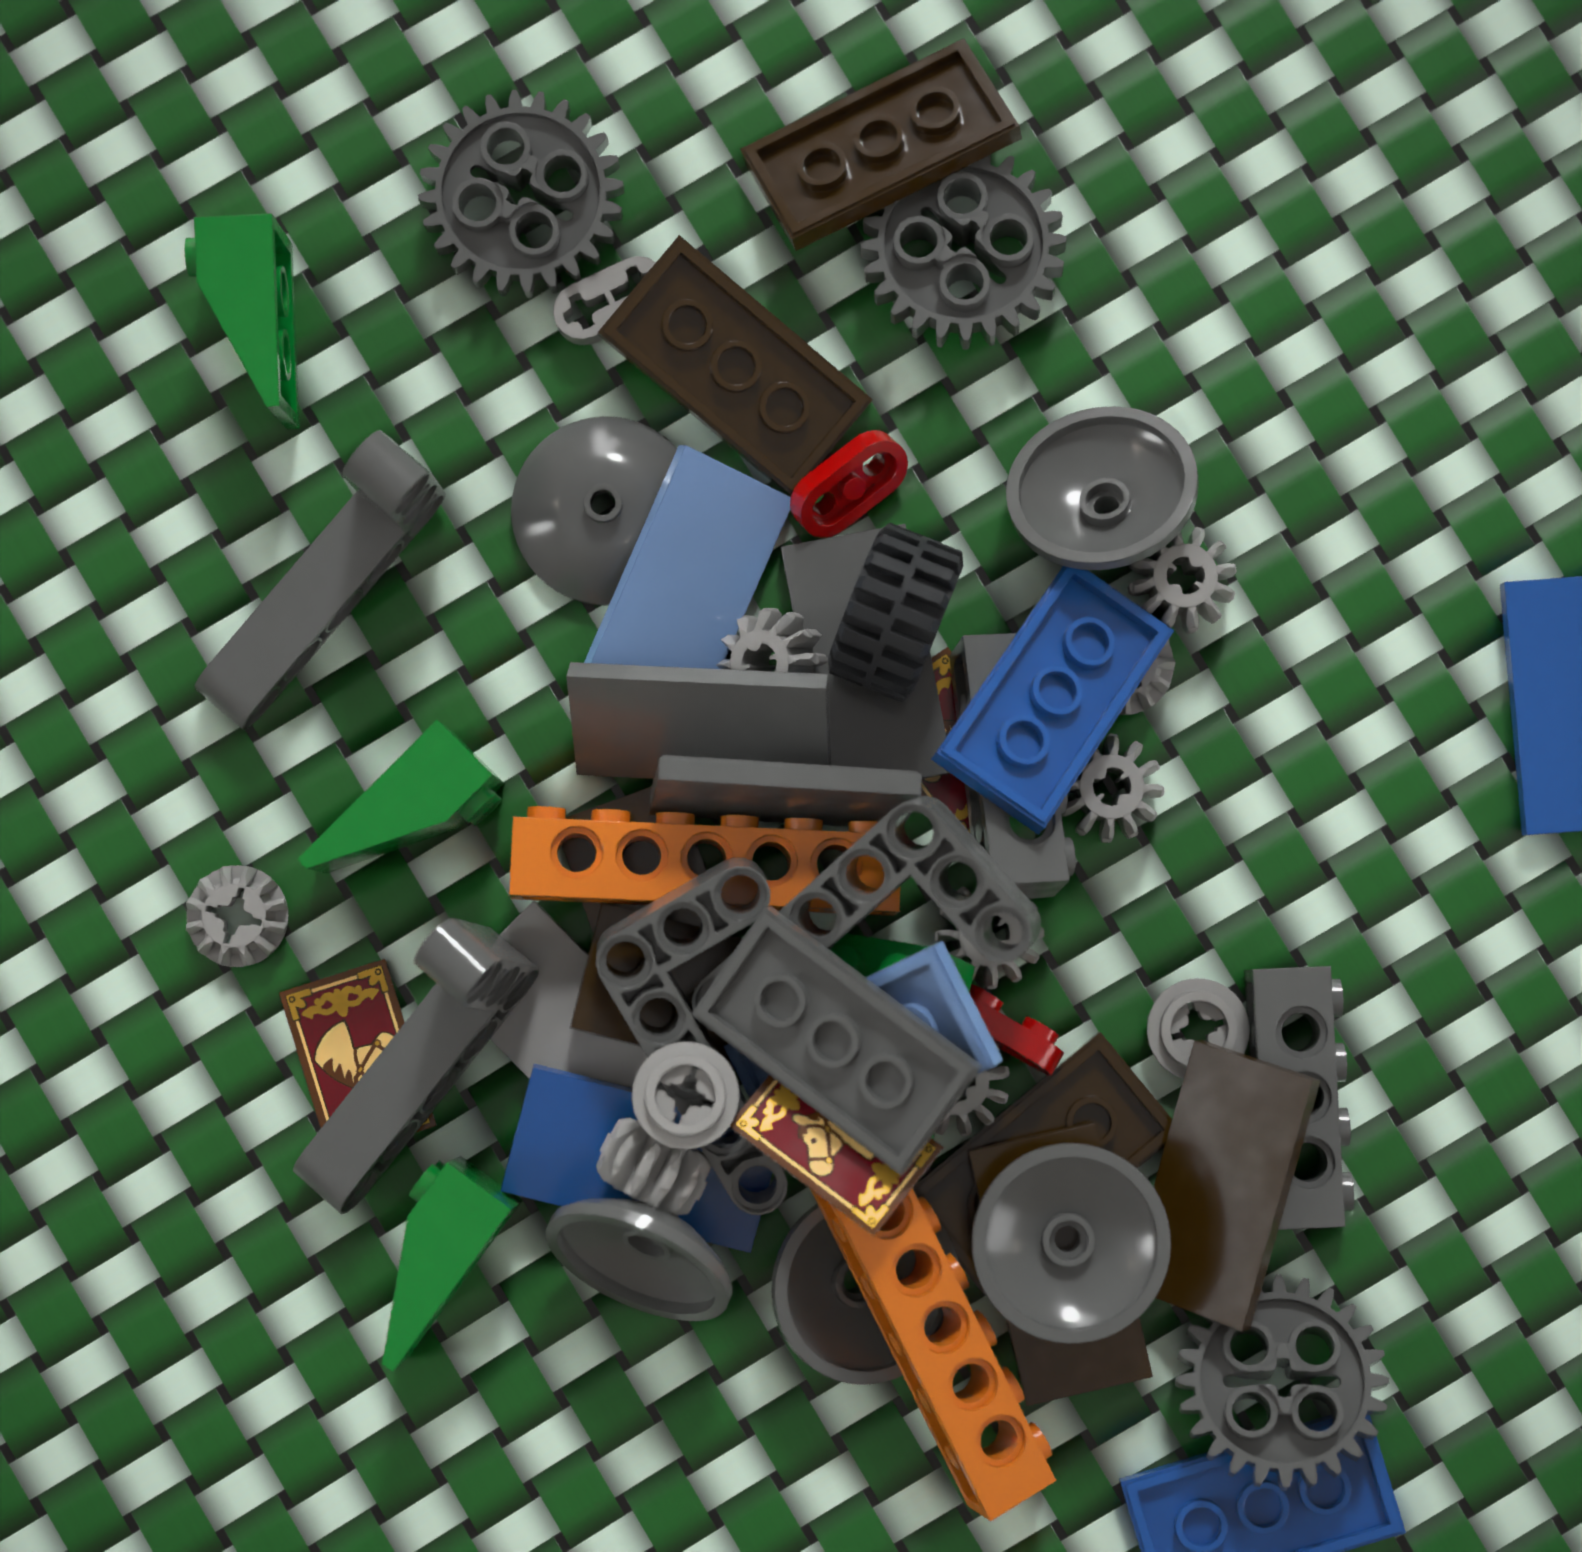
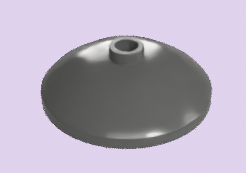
M1107 406L1089 408L1068 414L1045 426L1020 450L1012 464L1007 479L1006 501L1008 511L1018 535L1027 546L1043 558L1074 569L1105 570L1118 568L1151 556L1170 543L1183 529L1194 510L1198 497L1199 479L1197 465L1193 452L1185 438L1163 419L1151 413L1128 407ZM1114 510L1111 513L1101 514L1104 511Z
M610 416L592 417L572 422L556 430L540 442L526 459L518 474L511 504V519L516 542L524 559L534 573L549 587L570 599L592 605H609L677 448L665 436L645 424L630 419ZM599 494H609L615 499L614 509L606 515H599L591 508L593 499Z
M1060 1143L1048 1145L1030 1151L1011 1162L994 1178L985 1191L973 1223L972 1255L974 1266L982 1288L990 1301L1008 1321L1021 1330L1053 1342L1084 1343L1095 1341L1117 1333L1130 1325L1149 1307L1156 1297L1166 1276L1170 1259L1171 1239L1169 1223L1163 1204L1153 1186L1136 1167L1122 1157L1108 1150L1088 1144ZM1064 1226L1074 1227L1078 1233L1076 1244L1069 1249H1061L1055 1244V1234Z
M584 1199L557 1209L547 1225L545 1232L547 1244L561 1264L590 1287L622 1304L652 1315L682 1321L713 1319L721 1315L727 1308L732 1295V1283L723 1262L694 1228L673 1213H668L658 1207H651L642 1201L632 1199Z
M815 1204L790 1229L780 1247L774 1264L771 1286L772 1305L778 1327L792 1351L808 1366L822 1375L840 1382L868 1385L883 1383L903 1376L858 1284L852 1289H846L844 1278L850 1268L818 1204ZM940 1222L941 1231L935 1235L945 1255L950 1253L958 1261L954 1245ZM913 1250L905 1252L899 1258L896 1266L898 1280L908 1277L913 1271L916 1262ZM941 1307L934 1309L927 1316L924 1325L926 1337L933 1335L941 1327L943 1322V1310Z

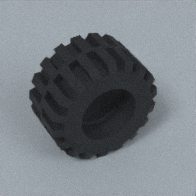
M890 522L882 528L871 546L828 656L829 674L900 702H903L914 691L962 571V551Z

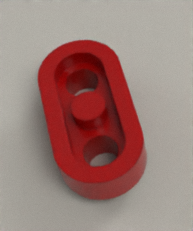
M872 430L861 433L798 482L790 499V509L793 517L808 533L816 537L826 538L842 532L900 486L908 469V457L905 450L885 432ZM873 456L872 460L868 464L863 465L865 461H867L870 457ZM824 494L823 498L819 502L815 503L817 499Z
M971 984L969 994L995 1045L1000 1050L1031 1068L1052 1076L1064 1055V1052L1054 1045L1059 1035L1044 1024L1027 1016L1022 1024L1017 1023L999 1012L1004 1004L1000 999L984 989Z

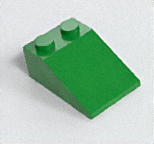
M272 213L194 217L195 237L185 239V264L188 276L196 277L200 290L203 292L266 407L287 430L300 429L292 243Z
M436 720L297 860L306 869L327 874L459 829L466 822H471L474 826H477L501 802L502 799L495 792L504 782L455 733Z
M462 1156L446 1164L440 1160L435 1165L431 1164L409 1193V1196L418 1203L407 1216L382 1365L392 1372L411 1355L522 1202L514 1194L501 1192V1185Z

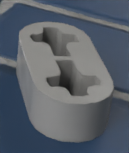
M641 256L627 258L561 291L554 302L553 315L562 336L573 344L589 345L603 340L597 335L598 331L627 298L624 297L615 302L613 297L630 287L628 280L630 275L639 273L640 277L643 278L656 262L648 257ZM582 300L586 307H593L605 300L608 303V306L592 314L594 325L590 328L583 329L578 321L570 324L565 321V319L573 315L571 304L575 301Z

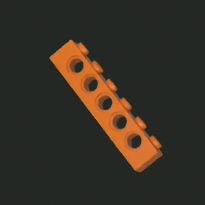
M531 806L527 807V817H513L509 896L510 899L648 905L698 876L690 869L687 861L688 852L696 845L711 844L721 852L724 861L734 857L747 858L752 861L756 850L771 846L779 849L787 860L785 876L778 880H767L770 889V903L768 907L772 906L777 911H780L820 875L817 869V859L821 852L828 849L846 852L878 822L850 821L848 822V832L823 831V820L786 818L784 820V829L759 828V817L723 815L720 816V826L694 825V814L659 812L656 813V823L630 822V811L614 809L592 810L591 820L566 819L565 808ZM572 838L587 840L593 846L596 853L594 863L588 869L581 872L567 870L558 859L559 848L565 841ZM635 841H647L658 850L660 864L649 874H635L628 870L623 862L622 854L625 848ZM861 855L856 866L857 875L861 882L872 888L881 887L885 877L884 868L881 863L872 856ZM746 875L733 876L724 883L721 889V897L732 906L749 904L757 894L758 884ZM900 887L869 915L894 916L900 912ZM819 898L813 899L809 907V912L835 913L831 904Z
M810 1188L967 1506L992 1521L1055 1482L1056 1479L1046 1459L1052 1456L1050 1445L1035 1423L1030 1422L1028 1424L1019 1406V1403L1025 1400L1022 1388L1013 1373L1006 1366L1000 1367L991 1349L992 1346L997 1344L995 1333L980 1311L975 1310L973 1312L963 1292L969 1288L967 1276L952 1254L948 1253L945 1255L935 1235L941 1231V1225L928 1201L922 1196L917 1198L912 1188L875 1236H873ZM913 1250L916 1258L915 1267L908 1277L898 1280L896 1275L897 1262L905 1252ZM941 1307L943 1310L942 1325L936 1333L926 1337L924 1330L926 1318L934 1309ZM969 1364L971 1377L968 1384L962 1390L954 1393L953 1378L956 1372L962 1366ZM997 1421L998 1434L996 1439L989 1446L982 1448L981 1435L983 1430L991 1422Z

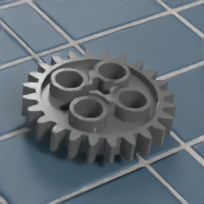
M517 90L511 91L508 108L500 109L492 95H487L485 101L487 114L479 117L471 108L464 106L462 110L467 126L461 130L445 122L442 127L450 141L449 146L430 144L428 147L433 159L439 163V167L421 168L420 175L424 182L435 187V189L419 194L418 200L423 208L437 210V212L425 218L423 224L428 233L444 232L434 244L440 256L457 250L451 263V267L457 275L465 272L472 265L475 267L473 272L475 287L481 289L491 276L496 277L500 296L506 297L513 281H520L526 297L532 298L535 290V280L544 279L551 292L556 293L558 292L557 274L565 271L574 281H580L581 275L576 262L583 258L589 263L598 266L601 260L596 248L593 246L595 241L605 244H613L615 241L614 233L604 224V221L622 220L623 211L622 207L608 201V199L625 194L623 181L605 177L615 173L620 168L617 155L599 157L609 145L607 135L603 132L587 138L586 136L592 126L590 115L585 113L571 123L569 121L571 109L569 101L565 99L556 106L553 112L547 110L544 92L538 91L534 97L531 107L523 106ZM505 141L520 143L524 146V151L518 161L503 165L491 159L497 145ZM474 168H481L489 172L499 182L506 184L507 187L516 191H522L526 184H530L534 197L538 202L559 210H568L573 214V217L569 221L562 220L554 216L544 206L539 205L538 202L526 197H522L518 204L515 205L509 190L505 186L487 179L475 178L471 175V172ZM561 168H570L577 171L581 178L574 189L568 192H558L552 190L547 185L553 172ZM486 196L496 202L494 212L484 220H470L463 214L467 203L475 197ZM531 224H545L553 230L549 242L540 248H528L519 242L521 233Z
M991 155L876 211L880 217H864L863 231L873 239L861 242V258L874 261L864 267L866 283L882 282L874 291L875 303L877 305L895 301L891 309V322L894 325L902 322L909 316L913 318V338H919L928 327L936 329L937 347L942 348L950 333H958L963 350H968L971 344L972 333L981 332L987 344L993 346L995 345L996 327L1002 325L1010 334L1016 336L1019 334L1020 326L1018 314L1021 313L1027 318L1036 321L1039 318L1040 306L1035 297L1044 300H1052L1054 298L1055 285L1048 278L1062 277L1064 261L1054 255L1065 252L1066 236L1053 233L1062 227L1063 215L1061 211L1044 212L1051 204L1052 191L1050 189L1040 190L1035 193L1031 192L1035 184V171H1027L1018 178L1013 176L1015 157L1010 155L999 167L990 165ZM964 196L974 200L978 206L969 213L961 214L950 210L946 204L954 197ZM926 210L932 212L938 218L939 224L928 217L921 216V213ZM1012 237L1019 240L1024 248L1017 254L1005 255L996 251L992 244L999 238ZM920 239L931 243L935 249L929 255L917 258L906 254L903 247L912 240ZM952 240L963 248L959 249L956 253L952 251ZM969 242L975 244L974 254L964 247ZM988 270L998 277L1005 278V283L997 284L989 277ZM966 280L978 285L981 291L973 298L959 299L953 296L948 289L955 282Z
M1276 1275L1269 1293H1263L1261 1289L1249 1330L1239 1331L1206 1317L1204 1318L1210 1325L1209 1329L1190 1325L1186 1334L1199 1346V1349H1181L1177 1358L1183 1364L1193 1368V1373L1183 1374L1175 1379V1387L1193 1391V1397L1180 1404V1414H1199L1201 1419L1190 1431L1191 1439L1201 1438L1210 1434L1214 1442L1206 1458L1209 1461L1213 1460L1226 1451L1232 1456L1228 1475L1234 1477L1245 1464L1253 1467V1484L1258 1488L1266 1478L1268 1471L1276 1472L1281 1491H1287L1290 1487L1293 1472H1299L1309 1488L1314 1487L1317 1483L1316 1467L1322 1465L1334 1478L1339 1476L1342 1469L1337 1454L1340 1452L1346 1457L1357 1461L1363 1453L1353 1437L1356 1435L1373 1440L1378 1433V1430L1365 1419V1416L1382 1415L1387 1409L1385 1403L1371 1396V1391L1380 1390L1389 1384V1377L1371 1373L1370 1371L1371 1366L1383 1359L1385 1356L1384 1350H1365L1362 1345L1374 1330L1373 1327L1367 1325L1353 1330L1348 1322L1354 1315L1356 1306L1350 1304L1339 1312L1331 1309L1334 1289L1330 1287L1323 1292L1318 1300L1310 1298V1285L1307 1278L1302 1279L1295 1293H1289L1286 1291L1282 1275ZM1307 1334L1319 1336L1329 1347V1360L1320 1365L1306 1363L1297 1354L1296 1339ZM1237 1335H1253L1264 1346V1360L1254 1365L1242 1364L1231 1353L1230 1341ZM1276 1367L1285 1368L1286 1378L1290 1380L1333 1376L1338 1378L1340 1384L1337 1388L1297 1384L1291 1387L1287 1397L1278 1396L1277 1387L1272 1384L1229 1388L1223 1384V1379L1227 1376H1236L1244 1379L1267 1380L1271 1378ZM1247 1398L1256 1400L1266 1410V1426L1256 1431L1244 1430L1233 1419V1404ZM1308 1399H1316L1325 1403L1331 1410L1333 1418L1331 1427L1319 1432L1305 1427L1299 1419V1404Z

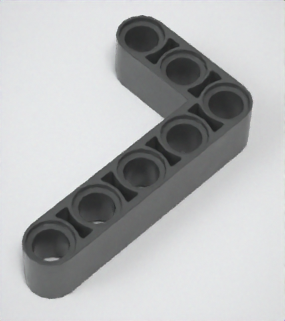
M377 430L364 440L349 458L342 471V476L356 490V493L213 658L195 683V690L242 730L252 726L268 710L427 524L445 498L446 493L433 474L381 430Z
M929 796L914 797L892 809L779 911L827 949H831L912 876L976 950L988 960L1004 963L1012 962L1021 957L1038 939L1041 930L1040 915L1032 902L951 810L937 798ZM909 812L923 813L932 823L933 837L928 845L914 843L905 833L904 822ZM861 855L872 856L881 863L885 875L881 887L872 888L861 882L856 869ZM952 862L966 863L973 868L978 880L977 889L974 894L964 895L952 888L948 880V870ZM813 899H823L832 905L836 914V923L832 930L820 929L811 920L809 907ZM1005 912L1018 919L1022 927L1020 943L1009 945L1002 943L995 937L991 926L995 913ZM732 954L696 987L692 997L693 1011ZM698 1020V1022L707 1030L712 1031L710 1028H708L706 1025H704L702 1022Z
M736 857L725 860L615 923L602 933L596 949V967L599 976L647 1058L658 1049L678 1042L699 1043L718 1052L705 1028L691 1015L693 1008L670 970L755 922L763 909L768 907L770 903V889L763 870L755 862L747 858ZM736 875H746L752 878L758 884L755 898L749 904L743 906H732L726 903L721 897V889L729 878ZM687 908L697 913L701 918V925L692 937L677 939L669 935L664 929V921L667 915L673 910ZM622 941L638 945L644 953L642 963L636 969L628 972L613 968L606 957L609 949ZM664 998L674 1004L677 1014L668 1025L653 1027L646 1024L640 1016L643 1005L651 999ZM697 1081L684 1082L682 1086L672 1084L670 1087L665 1086L670 1097L676 1101V1107L681 1115H686L690 1106L701 1108L702 1105L713 1108L714 1103L705 1100V1096L696 1091ZM740 1088L739 1102L736 1114H738V1112L747 1103V1100L743 1095L742 1091L740 1090ZM737 1132L728 1137H720L701 1147L731 1200L740 1210L750 1215H764L773 1212L782 1204L787 1194V1179L784 1168ZM763 1166L772 1171L774 1179L765 1190L750 1192L739 1184L742 1173L750 1167Z
M450 918L441 923L425 939L415 956L414 963L431 977L436 984L297 1159L293 1172L340 1214L349 1212L368 1194L537 979L540 971L539 968L492 928Z

